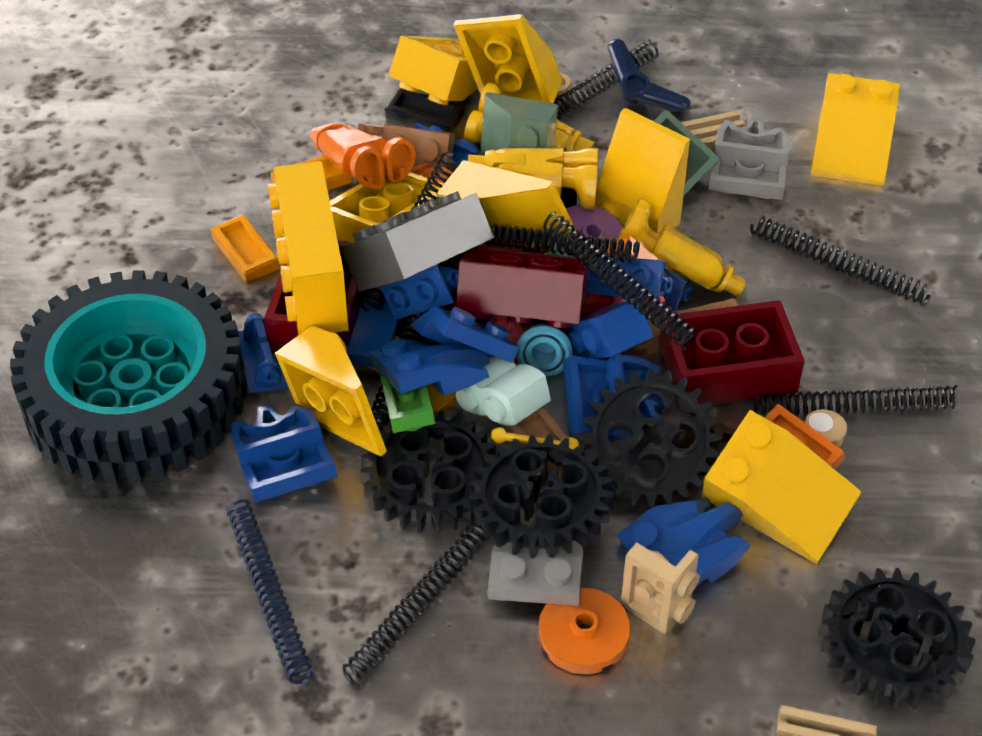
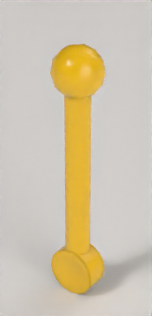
M497 427L491 432V439L497 444H502L505 441L512 442V439L528 444L529 436L507 433L501 427ZM535 437L538 443H544L545 438ZM569 437L570 449L579 446L578 440ZM553 440V444L559 445L561 441Z

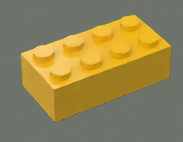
M322 161L274 167L275 183L268 184L271 208L279 209L272 211L274 237L277 239L276 248L279 265L287 264V266H282L280 269L283 293H292V296L285 297L288 322L296 321L298 335L312 325L334 333L349 331L344 271Z

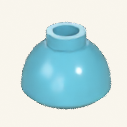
M538 323L526 329L519 337L516 345L520 348L516 354L519 365L533 366L540 370L546 378L562 373L564 371L563 362L570 355L572 356L573 353L568 335L561 328L549 326L547 323Z

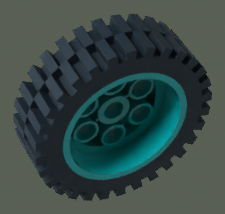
M133 270L132 279L123 280L122 272L110 273L111 282L101 284L99 276L88 279L89 289L81 291L77 284L67 288L69 298L65 301L58 295L48 301L50 312L48 313L39 308L32 315L35 326L24 325L20 331L23 341H15L13 347L15 358L10 359V370L13 375L10 376L12 386L29 435L32 436L35 446L39 451L44 450L46 459L51 463L55 464L60 460L62 469L70 474H73L79 467L82 478L94 481L98 471L103 474L105 483L117 484L119 473H126L129 483L141 482V472L151 470L153 480L165 477L163 467L172 464L176 472L188 468L185 457L192 455L199 462L208 456L205 445L207 442L217 448L224 441L222 429L232 432V422H236L235 414H242L244 408L243 397L246 398L247 395L245 367L238 328L235 320L232 321V315L226 305L221 307L220 298L213 292L207 296L205 286L197 282L189 289L187 278L176 275L172 283H169L166 272L155 271L153 279H146L144 270Z

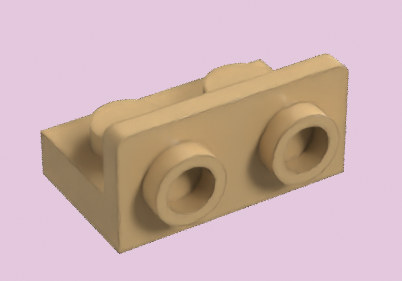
M636 543L626 554L621 605L663 634H666L676 621L682 624L691 614L696 602L692 599V594L700 578V575L696 573L699 555L689 550L675 567L659 552L650 551Z

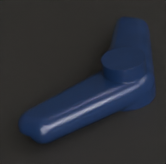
M615 39L608 44V52L622 90V95L627 102H643L680 113L689 108L691 103L689 98L649 82L648 77L639 72L623 40Z

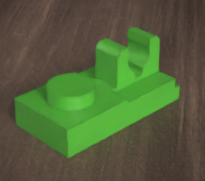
M380 374L393 433L415 431L424 426L435 424L427 386L400 394Z

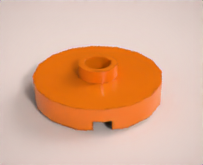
M580 587L579 606L546 603L540 614L538 633L541 647L543 646L544 651L548 654V658L557 667L568 672L589 675L602 672L603 667H607L612 663L615 665L620 661L629 646L630 620L624 607L612 595L596 588ZM587 624L590 625L591 628L582 629L577 625Z

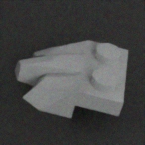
M753 116L741 128L737 127L733 121L725 119L717 131L714 153L720 159L711 169L708 190L724 194L755 196L761 199L783 200L791 142L790 136L782 127L774 128L771 131H764L763 120Z
M535 516L531 525L532 531H535ZM573 541L572 553L570 554L564 551L561 546L555 547L554 558H550L545 549H539L535 558H531L529 548L523 547L520 552L514 555L512 554L511 542L506 543L500 548L496 547L495 544L491 553L487 588L488 599L579 606L583 564L582 545Z

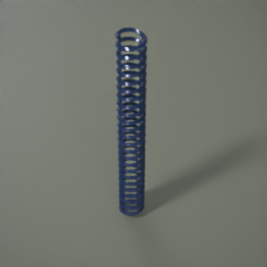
M246 499L237 500L227 509V516L232 524L239 549L242 551L241 554L244 558V563L247 565L246 568L249 571V576L252 579V585L255 586L254 590L257 593V599L260 600L259 604L262 607L265 620L268 622L267 626L270 629L271 636H273V643L276 644L275 648L279 652L278 656L281 659V665L284 667V673L287 674V681L293 684L306 683L313 678L315 673L310 670L312 664L308 663L309 657L304 655L306 649L302 647L303 641L299 640L301 636L296 632L298 628L294 625L295 619L291 618L292 612L288 610L289 604L286 603L287 598L283 596L284 590L280 589L281 583L277 582L279 577L275 575L276 569L272 568L274 564L270 561L271 555L267 554L268 548L265 547L266 542L262 540L263 535L260 533L261 529L257 526L256 516L252 513L253 508L250 507V501ZM243 502L246 503V506L232 510L235 505ZM236 513H242L237 517L234 516ZM251 516V519L244 520L241 523H236L238 520H243ZM254 523V526H248L243 530H239L240 527ZM254 529L256 530V533H250L245 537H242L243 533H249ZM256 536L259 537V539L250 541L249 543H244L246 540L253 539ZM261 543V546L255 547L251 550H246L248 547H252ZM264 550V553L257 554L254 557H249L250 554ZM263 557L267 558L266 560L260 561L256 564H251L255 560H259ZM269 564V567L262 568L259 571H254L257 567ZM268 571H272L271 574L265 575L261 578H257L259 574H264ZM271 578L275 579L274 581L268 582L264 585H259L262 581H266ZM277 585V588L271 589L267 592H262L265 588ZM280 592L278 596H274L270 599H265V597H267L268 595ZM279 599H282L281 603H277L273 606H267L271 602H275ZM282 606L285 607L284 610L278 611L276 613H270L274 609H278ZM288 614V616L285 618L273 621V619L278 616ZM286 621L291 622L289 625L283 626L281 628H275L279 624L284 623ZM293 628L292 632L279 635L282 631ZM296 636L294 640L281 643L286 638ZM299 643V645L293 649L284 650L286 647L290 645ZM296 651H302V653L295 657L287 658V656ZM304 658L303 662L296 665H290L292 662ZM307 666V668L301 672L292 673L300 667ZM307 672L310 674L309 677L302 680H293L291 676H301Z

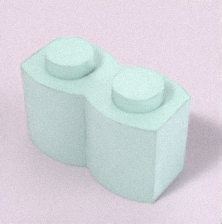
M493 355L488 357L490 363L483 367L488 371V378L470 387L456 391L457 402L465 411L479 416L487 415L492 421L505 426L516 425L551 401L546 376L540 370L526 364L516 366L513 362L510 363Z

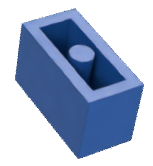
M627 301L600 307L583 315L579 324L572 323V327L566 328L573 354L578 357L593 359L612 357L654 337L645 315L640 314L639 310L634 309L633 305L628 304Z

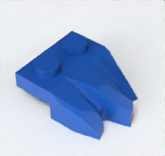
M434 306L410 324L421 336L441 344H466L486 352L488 357L493 355L510 363L513 362L520 349L508 338L510 332L507 329L491 321H487L484 326L476 322V318L473 315L457 307H453L452 311H447Z
M394 339L384 343L382 348L370 352L374 368L400 394L432 384L441 394L447 395L470 387L489 377L488 371L483 368L490 363L487 353L466 344L438 345L410 339Z
M622 354L614 355L608 360L570 355L563 362L569 437L581 439L582 434L593 432L592 429L583 425L584 417H597L590 409V403L595 401L604 404L600 394V390L603 387L614 393L616 392L614 384L616 377H619L628 385L630 384L631 371L635 370L642 381L646 380L649 369H653L655 377L658 376L661 366L641 357ZM647 400L640 404L639 410L647 418H656L659 414L655 411H662V407L656 401ZM621 429L613 431L608 437L610 442L632 438L627 431Z
M295 404L289 407L286 414L279 415L272 406L257 407V420L255 423L248 424L245 421L232 422V441L244 479L255 503L266 499H274L282 494L307 486H316L323 481L338 477L335 462L323 441L321 427L312 410Z
M708 498L652 507L617 534L628 551L638 543L650 551L659 552L675 567L689 550L694 551L699 555L696 573L700 575L696 586L705 579L711 584L732 569L751 546L740 536H728V533L743 514L727 502L709 510L711 504Z

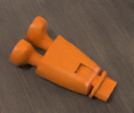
M340 123L316 127L310 132V139L314 141V146L327 160L344 173L352 176L359 184L370 189L381 188L385 179L394 184L401 182L410 173L415 164V148L411 142L402 137H395L387 141L381 137L368 134L349 125L344 126Z

